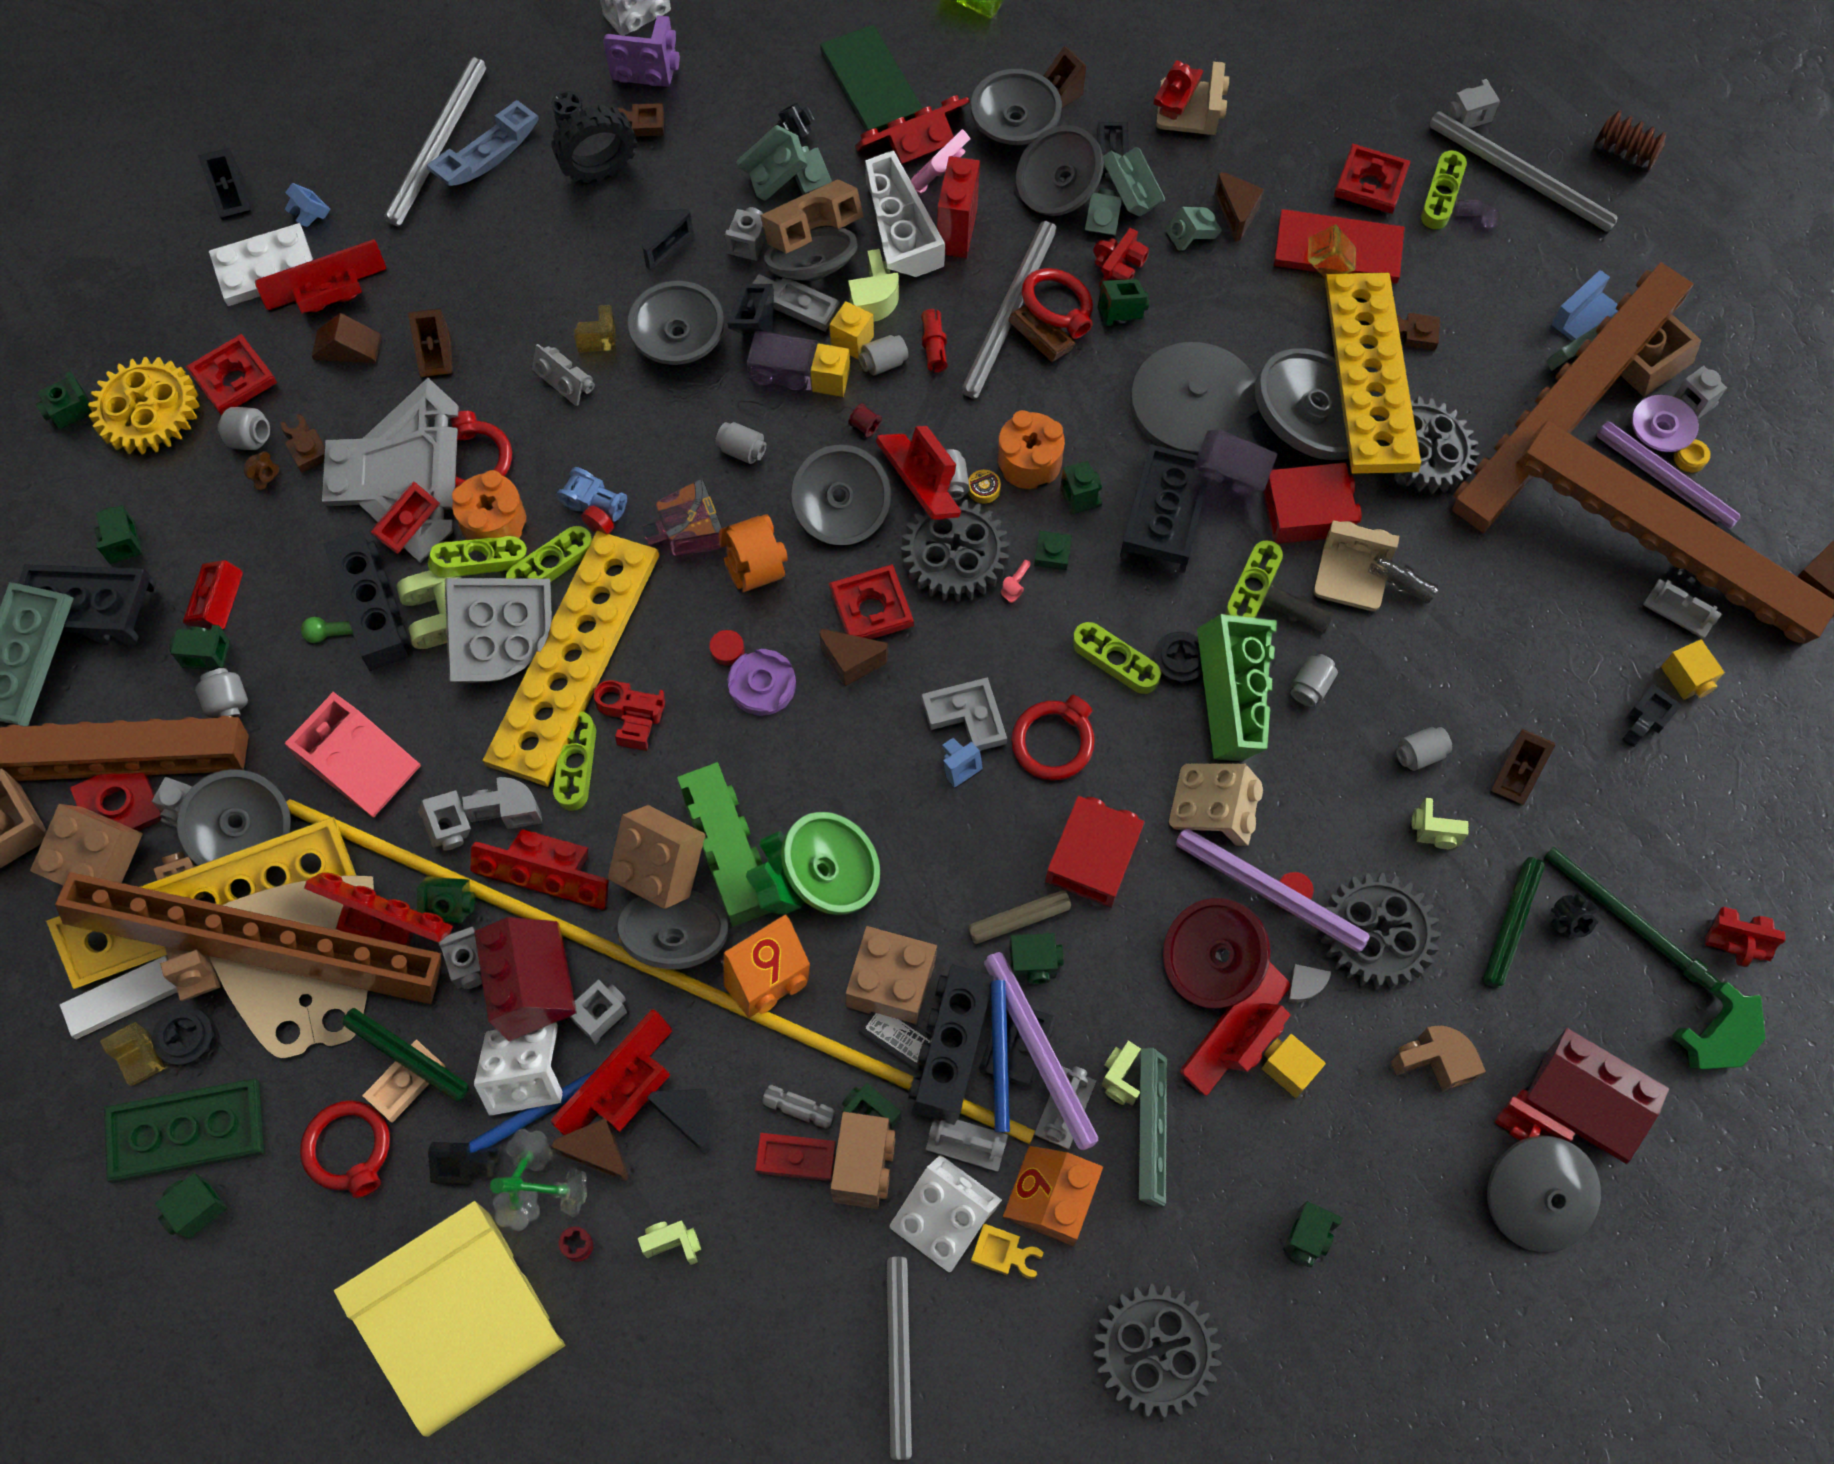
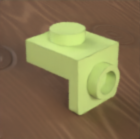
M1425 798L1419 808H1415L1413 811L1412 829H1417V842L1435 844L1440 849H1453L1456 846L1459 847L1468 836V821L1433 817V798Z
M1130 1041L1126 1043L1122 1050L1115 1047L1104 1065L1109 1068V1071L1104 1077L1101 1086L1107 1089L1105 1091L1106 1095L1115 1102L1122 1105L1127 1102L1133 1106L1140 1092L1123 1081V1079L1137 1059L1141 1048Z
M682 1220L671 1225H667V1222L654 1224L645 1229L646 1235L638 1238L642 1253L646 1258L682 1245L690 1265L698 1262L695 1252L701 1250L697 1235L694 1228L687 1230Z

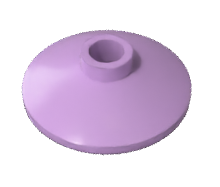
M1654 395L1647 397L1636 406L1632 415V427L1637 437L1647 446L1659 451L1674 452L1688 447L1696 438L1699 429L1698 419L1692 408L1684 401L1673 396Z

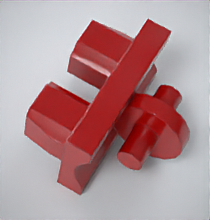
M1178 60L1175 61L1154 98L1153 105L1161 107L1160 114L1162 116L1176 120L1178 115H1182L1203 77L1204 70L1192 69L1188 64H1183Z
M1129 228L1119 244L1115 239H1110L1109 242L1100 240L1093 248V253L1097 257L1095 264L1102 267L1101 271L1104 274L1099 283L1100 287L1102 281L1133 279L1135 269L1125 265L1127 261L1138 267H1142L1146 262L1149 248L1137 241L1138 231Z
M1722 907L1715 916L1711 929L1705 936V945L1736 954V964L1741 967H1748L1752 959L1771 961L1777 947L1783 944L1786 939L1785 931L1775 929L1772 918L1764 916L1753 917L1751 922L1748 923L1739 920V913L1736 909Z
M1521 1090L1516 1097L1513 1096L1498 1113L1494 1122L1510 1132L1509 1135L1519 1141L1534 1136H1553L1571 1142L1575 1132L1524 1103L1528 1094L1526 1090Z

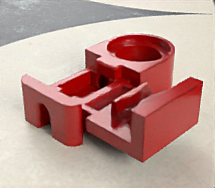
M612 680L600 683L594 690L597 710L604 715L621 718V721H624L622 729H617L615 735L616 744L618 746L647 751V740L652 724L660 722L665 706L664 691L660 689L659 695L633 691L629 683ZM608 692H615L620 696L619 700L613 704L603 703L601 697Z

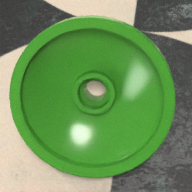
M829 812L811 813L796 821L784 837L781 860L785 876L797 895L813 908L828 914H849L861 909L875 895L880 881L878 856L867 835L850 820Z

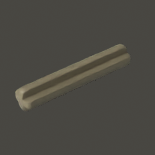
M1061 890L969 925V935L974 944H979L1068 911L1071 908V901L1066 891Z

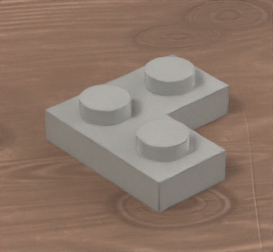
M988 677L921 695L931 730L964 722L970 742H973L980 751L1007 744V736Z

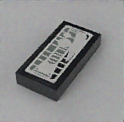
M871 1012L859 1028L858 1033L919 1074L923 1069V1065L917 1064L919 1052L923 1042H930L931 1035L913 1023Z

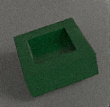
M1039 530L1034 566L1067 570L1072 535Z

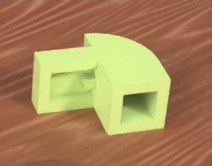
M880 249L867 251L869 277L848 280L850 303L872 313L874 322L889 316L896 308L899 299L898 272L890 274L886 261H882Z

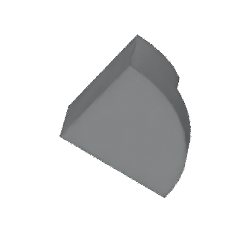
M1295 964L1292 969L1291 987L1287 1002L1300 1003L1319 994L1329 981L1331 972Z

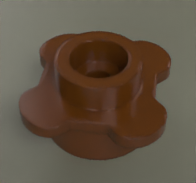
M265 451L249 457L244 465L245 476L254 482V488L258 490L265 489L267 483L279 473V466L270 460V454Z

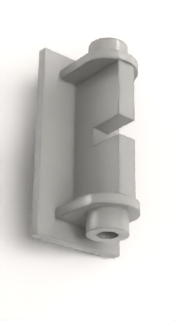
M537 344L532 370L575 406H578L581 393L585 392L588 394L595 387L592 377L584 373L577 366L569 369L572 367V362L562 355L557 348H550L549 346L543 348Z
M1658 579L1643 605L1705 639L1712 625H1715L1722 614L1716 610L1717 606L1714 605L1712 607L1696 597L1689 596V593L1672 585L1670 580L1664 582Z
M1062 1066L1085 1111L1096 1080L1087 1077V1071L1082 1068L1073 1067L1070 1070ZM1050 1094L1034 1135L1069 1150L1073 1137Z
M934 1119L926 1151L998 1172L1008 1135L996 1133L994 1130L957 1120L955 1125L945 1123L943 1120L938 1121Z

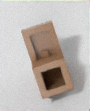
M165 947L168 961L160 963L164 978L176 986L180 1001L184 1002L221 987L222 983L209 956L202 955L198 950L188 952Z
M1447 1026L1427 1027L1419 1035L1420 1041L1416 1040L1399 1047L1400 1053L1391 1061L1396 1076L1430 1064L1442 1092L1476 1081L1486 1072L1473 1043L1460 1031Z

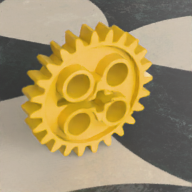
M144 357L142 363L137 365L134 359H130V367L125 368L123 365L118 364L119 372L117 374L109 371L106 372L109 378L108 382H97L102 390L91 392L95 401L88 403L92 410L89 418L94 423L92 426L99 436L102 437L106 444L111 443L116 450L124 447L126 452L131 454L135 447H137L141 455H143L147 447L151 446L155 452H158L159 444L162 442L167 447H171V437L181 440L182 436L179 430H190L191 426L187 420L197 419L193 409L200 407L196 400L199 394L190 376L186 375L182 367L176 368L172 361L164 365L161 358L157 357L153 364H151L149 359Z

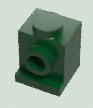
M1138 279L1102 281L1097 308L1106 326H1112L1113 320L1143 319L1144 312L1149 308V295L1144 291Z
M71 371L65 373L67 378L37 392L41 399L40 402L36 403L38 410L46 421L52 419L59 429L92 413L88 406L90 400Z
M1085 461L1063 467L1060 488L1070 514L1101 507L1102 501L1098 493L1102 490L1099 474L1090 467L1089 462Z
M123 505L108 507L96 513L99 525L94 528L98 540L96 546L109 564L142 554L135 522Z
M212 625L211 631L202 627H191L190 630L177 629L176 634L172 635L170 639L169 649L171 655L182 668L215 670L224 667L230 640L219 625Z
M426 877L417 887V911L420 913L436 914L443 918V922L462 923L474 910L475 894L470 892V879ZM441 900L447 901L449 905H441Z
M1306 1201L1299 1208L1284 1250L1292 1253L1291 1259L1307 1267H1313L1315 1260L1319 1258L1320 1254L1323 1256L1327 1255L1334 1239V1235L1329 1233V1230L1333 1231L1341 1224L1343 1217Z

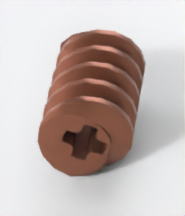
M1618 110L1605 122L1594 144L1599 143L1605 138L1604 149L1607 150L1616 144L1614 151L1616 155H1619L1626 149V160L1629 161L1635 155H1638L1636 165L1641 166L1648 160L1647 170L1650 171L1666 144L1664 143L1666 133L1663 132L1657 138H1654L1655 127L1652 126L1644 133L1642 132L1643 121L1632 127L1633 116L1630 115L1622 122L1620 121L1622 111Z

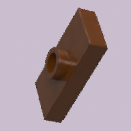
M1026 305L1013 311L1008 319L1051 362L1070 352L1075 345V342L1061 328L1041 321L1030 312Z

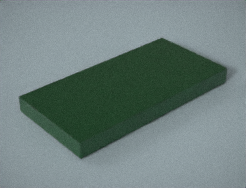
M874 24L820 44L822 55L866 131L877 128L878 132L889 129L888 123L904 117L905 121L916 118L915 112L923 109Z
M256 1078L104 1107L106 1177L110 1183L264 1154L259 1081Z

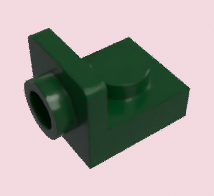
M867 1082L860 1090L855 1087L842 1102V1105L845 1107L842 1114L843 1112L858 1114L865 1107L867 1109L864 1112L865 1115L889 1118V1128L891 1130L902 1119L901 1111Z

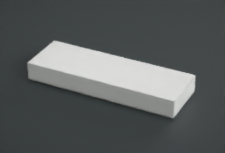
M163 956L60 1004L71 1037L77 1040L177 993L176 986L164 978L160 963L168 961V957Z

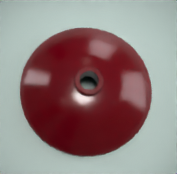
M1204 899L1184 909L1171 924L1164 943V966L1173 987L1188 1001L1202 1007L1214 1009L1232 1007L1249 998L1263 982L1270 962L1269 938L1262 922L1249 908L1229 899ZM1227 949L1229 951V958L1227 961L1222 962L1221 953Z

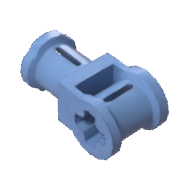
M573 467L569 473L571 477L563 489H559L556 493L557 500L565 507L574 511L584 512L590 505L596 506L604 511L612 521L619 520L626 507L627 495L622 492L616 494L605 489L603 480L594 477L582 468Z

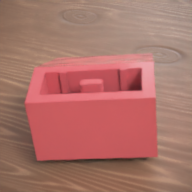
M334 692L284 743L297 761L373 818L421 766L420 763L365 715Z

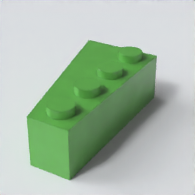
M1220 614L1197 628L1214 759L1244 761L1267 750L1270 719L1267 693L1272 691L1269 665L1270 661L1274 660L1275 647L1271 645L1272 633L1276 632V620Z
M718 762L678 776L677 779L693 827L705 833L702 850L731 926L734 927L771 913L760 908L757 893L746 878L747 871L762 865V860L756 846L753 848L749 846L746 838L751 835L744 815L738 817L735 806L739 805L732 785H726Z

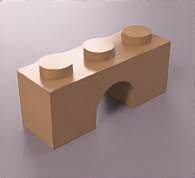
M838 179L760 215L767 244L786 254L812 242L810 230L813 228L833 226L840 229L864 217L858 189Z

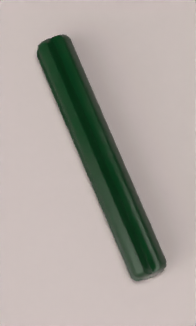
M1528 857L1523 863L1483 978L1484 983L1494 988H1501L1505 984L1545 867L1542 860Z
M351 1008L343 1017L342 1024L347 1029L454 1101L460 1102L469 1091L470 1087L465 1081L356 1008Z

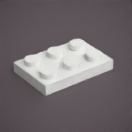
M300 223L209 250L227 306L260 297L255 286V280L313 260Z

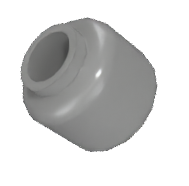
M230 407L224 411L218 422V432L224 444L231 449L257 450L269 438L270 425L264 414L256 408Z
M227 668L215 669L200 676L201 681L196 685L195 691L204 715L211 718L219 716L239 717L241 715L239 710L248 703L240 676L234 672H228Z

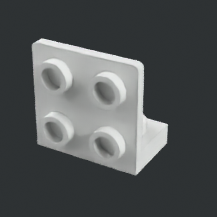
M600 0L604 17L623 36L657 18V15L663 16L671 10L670 0Z
M556 1022L512 1041H508L497 1029L485 1033L474 1086L489 1116L561 1103L563 1091L551 1068L558 1029Z
M940 1155L927 1166L892 1220L890 1229L943 1269L951 1272L984 1222L995 1212L1002 1199Z

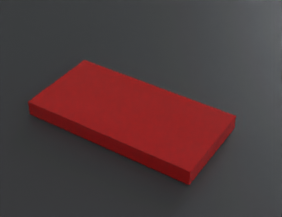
M1281 209L1274 266L1327 274L1390 273L1391 283L1397 284L1401 271L1405 227Z

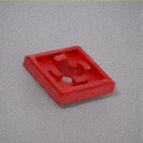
M1352 143L1334 197L1393 214L1411 161ZM1364 177H1373L1380 182L1381 187L1375 189L1376 185H1370L1366 182L1362 185L1360 180Z
M242 334L185 366L221 416L228 408L238 407L277 383L273 374ZM239 371L245 374L244 379L241 376L238 380L231 382L232 386L223 385L224 378L229 373Z
M893 564L829 583V589L845 634L874 639L914 627V620ZM874 599L883 605L884 611L865 617L861 614L859 608L864 601Z
M144 773L99 774L70 787L77 806L84 807L134 830L140 831L159 822L162 818L160 817L161 811L151 802L155 794L147 775ZM121 789L124 790L126 801L121 808L114 811H107L103 808L102 802L106 795L108 797L114 792L121 791Z

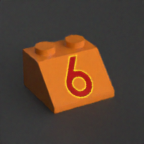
M786 914L724 952V987L748 1018L758 1012L760 1014L768 1012L776 1005L777 1000L788 993L790 995L798 993L806 986L809 980L810 963Z
M1029 1146L1002 1218L1074 1247L1103 1166L1068 1152Z

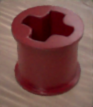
M861 403L851 413L848 424L856 427L868 438L879 428L882 416L875 414L864 403Z
M569 1227L560 1235L559 1249L571 1261H584L593 1251V1240L581 1227ZM577 1235H580V1239L585 1243L584 1248H577L575 1254H572V1249L567 1246L569 1240L575 1241Z

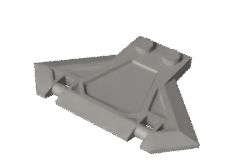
M427 378L362 439L326 440L322 502L326 506L360 505L378 522L407 486L413 481L440 502V505L430 515V519L423 523L404 546L421 563L430 555L431 548L434 545L442 543L453 533L454 522L453 520H444V510L453 509L452 492L455 489L458 429L448 427V419L458 417L459 406ZM429 420H435L434 427H428Z

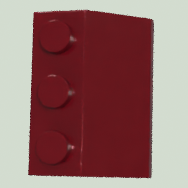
M506 917L474 931L488 1021L508 1041L577 1014L561 929L557 921Z
M1566 1028L1547 1050L1524 1103L1627 1164L1659 1116L1669 1088Z

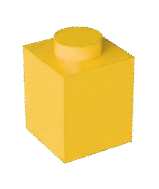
M845 301L829 324L831 346L849 349L850 356L859 359L858 356L861 353L862 345L870 343L874 337L873 314Z
M818 343L811 367L812 392L844 397L850 374L849 349Z
M1702 639L1672 652L1661 666L1683 700L1696 694L1699 698L1710 694L1717 688L1715 683L1725 673Z
M1290 1034L1284 1042L1277 1038L1263 1055L1268 1060L1262 1067V1070L1294 1098H1297L1326 1063L1293 1034Z

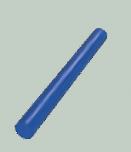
M993 980L991 981L994 1119L995 1132L1004 1133L1010 1132L1006 981Z
M598 1068L561 1088L563 1091L561 1103L525 1109L468 1142L470 1143V1153L493 1146L567 1103Z

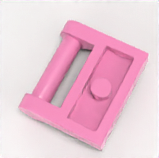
M963 129L910 179L919 196L926 191L928 184L936 176H941L945 173L949 156L961 157L966 152L962 147L971 138Z

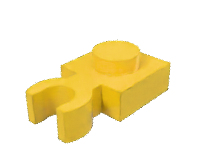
M983 1224L971 1263L1006 1276L1012 1265L1017 1267L1023 1277L1035 1279L1037 1272L1026 1267L1025 1259L1029 1256L1042 1259L1044 1252L1037 1247L1017 1248L1020 1236Z

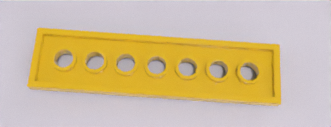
M1390 273L1326 274L1325 288L1351 473L1419 472L1421 459ZM1356 298L1365 299L1367 302H1357ZM1359 321H1366L1371 325H1361ZM1362 344H1370L1375 348L1367 349ZM1372 367L1377 369L1378 372H1368L1366 368ZM1376 391L1381 393L1382 396L1375 397L1369 392ZM1379 415L1386 420L1376 421L1372 416ZM1384 440L1390 445L1380 446L1376 441Z
M596 531L591 545L587 549L551 622L546 643L540 652L537 650L482 760L485 766L549 787L556 772L557 759L564 745L570 743L568 736L573 729L575 732L580 722L578 715L580 711L585 712L660 556L658 549ZM614 565L623 567L622 572L618 575L609 576L606 574L607 570ZM600 593L610 595L605 603H593L594 597ZM586 621L596 623L592 631L587 633L579 631L581 624ZM575 649L582 651L579 659L572 662L565 660V656L569 651ZM559 678L568 680L567 685L562 690L554 691L550 689L551 684ZM541 709H553V714L550 718L546 720L536 719V715ZM536 737L539 739L534 749H521L522 743L527 738Z
M331 817L140 887L196 899L200 892H209L214 896L215 904L224 905L239 899L231 892V884L235 879L246 880L251 887L250 894L278 887L271 885L266 879V872L271 866H279L285 871L286 880L283 885L306 881L324 872L339 876L357 875L335 818ZM313 853L320 858L321 868L318 872L308 873L303 870L301 859L305 854ZM60 916L46 921L73 989L167 955L165 946L105 934L108 940L106 948L102 951L92 949L88 943V937L92 930L64 925Z

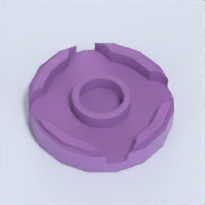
M767 649L755 650L754 653L748 655L745 653L740 656L731 666L727 678L729 693L736 706L746 713L758 716L774 714L785 708L793 698L796 689L795 673L788 659L776 651Z

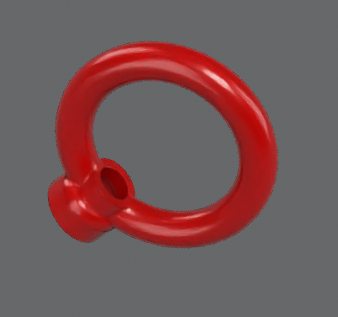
M1054 268L1035 270L1024 279L1021 290L1024 303L1038 319L1054 327L1067 328L1068 333L1073 339L1084 336L1092 328L1093 321L1090 319L1093 311V300L1090 292L1079 279L1065 271ZM1042 281H1054L1065 285L1078 297L1081 305L1080 310L1074 309L1067 315H1060L1046 309L1035 296L1034 288L1036 284Z
M472 411L458 412V417L450 418L451 427L458 429L457 440H469L477 434H482L490 437L496 443L499 450V459L493 470L505 477L512 462V448L505 433L493 424L477 421L476 415ZM456 476L455 488L466 480Z
M1070 695L1066 702L1044 701L1025 710L1017 719L1011 738L1012 749L1019 764L1033 776L1045 780H1062L1080 772L1089 762L1094 750V732L1087 719L1093 712L1090 705L1080 697ZM1048 714L1061 715L1066 722L1078 728L1081 737L1080 748L1077 755L1067 764L1055 767L1046 766L1034 760L1029 754L1025 743L1026 732L1031 723L1041 716Z
M341 1101L324 1108L310 1121L301 1139L300 1158L305 1172L311 1180L324 1188L332 1190L349 1189L353 1198H361L374 1192L381 1185L377 1172L383 1165L389 1151L390 1134L387 1123L376 1108L361 1101ZM350 1115L364 1119L371 1126L374 1133V1147L368 1160L365 1163L353 1166L343 1175L332 1174L324 1170L316 1157V1143L322 1130L339 1117Z

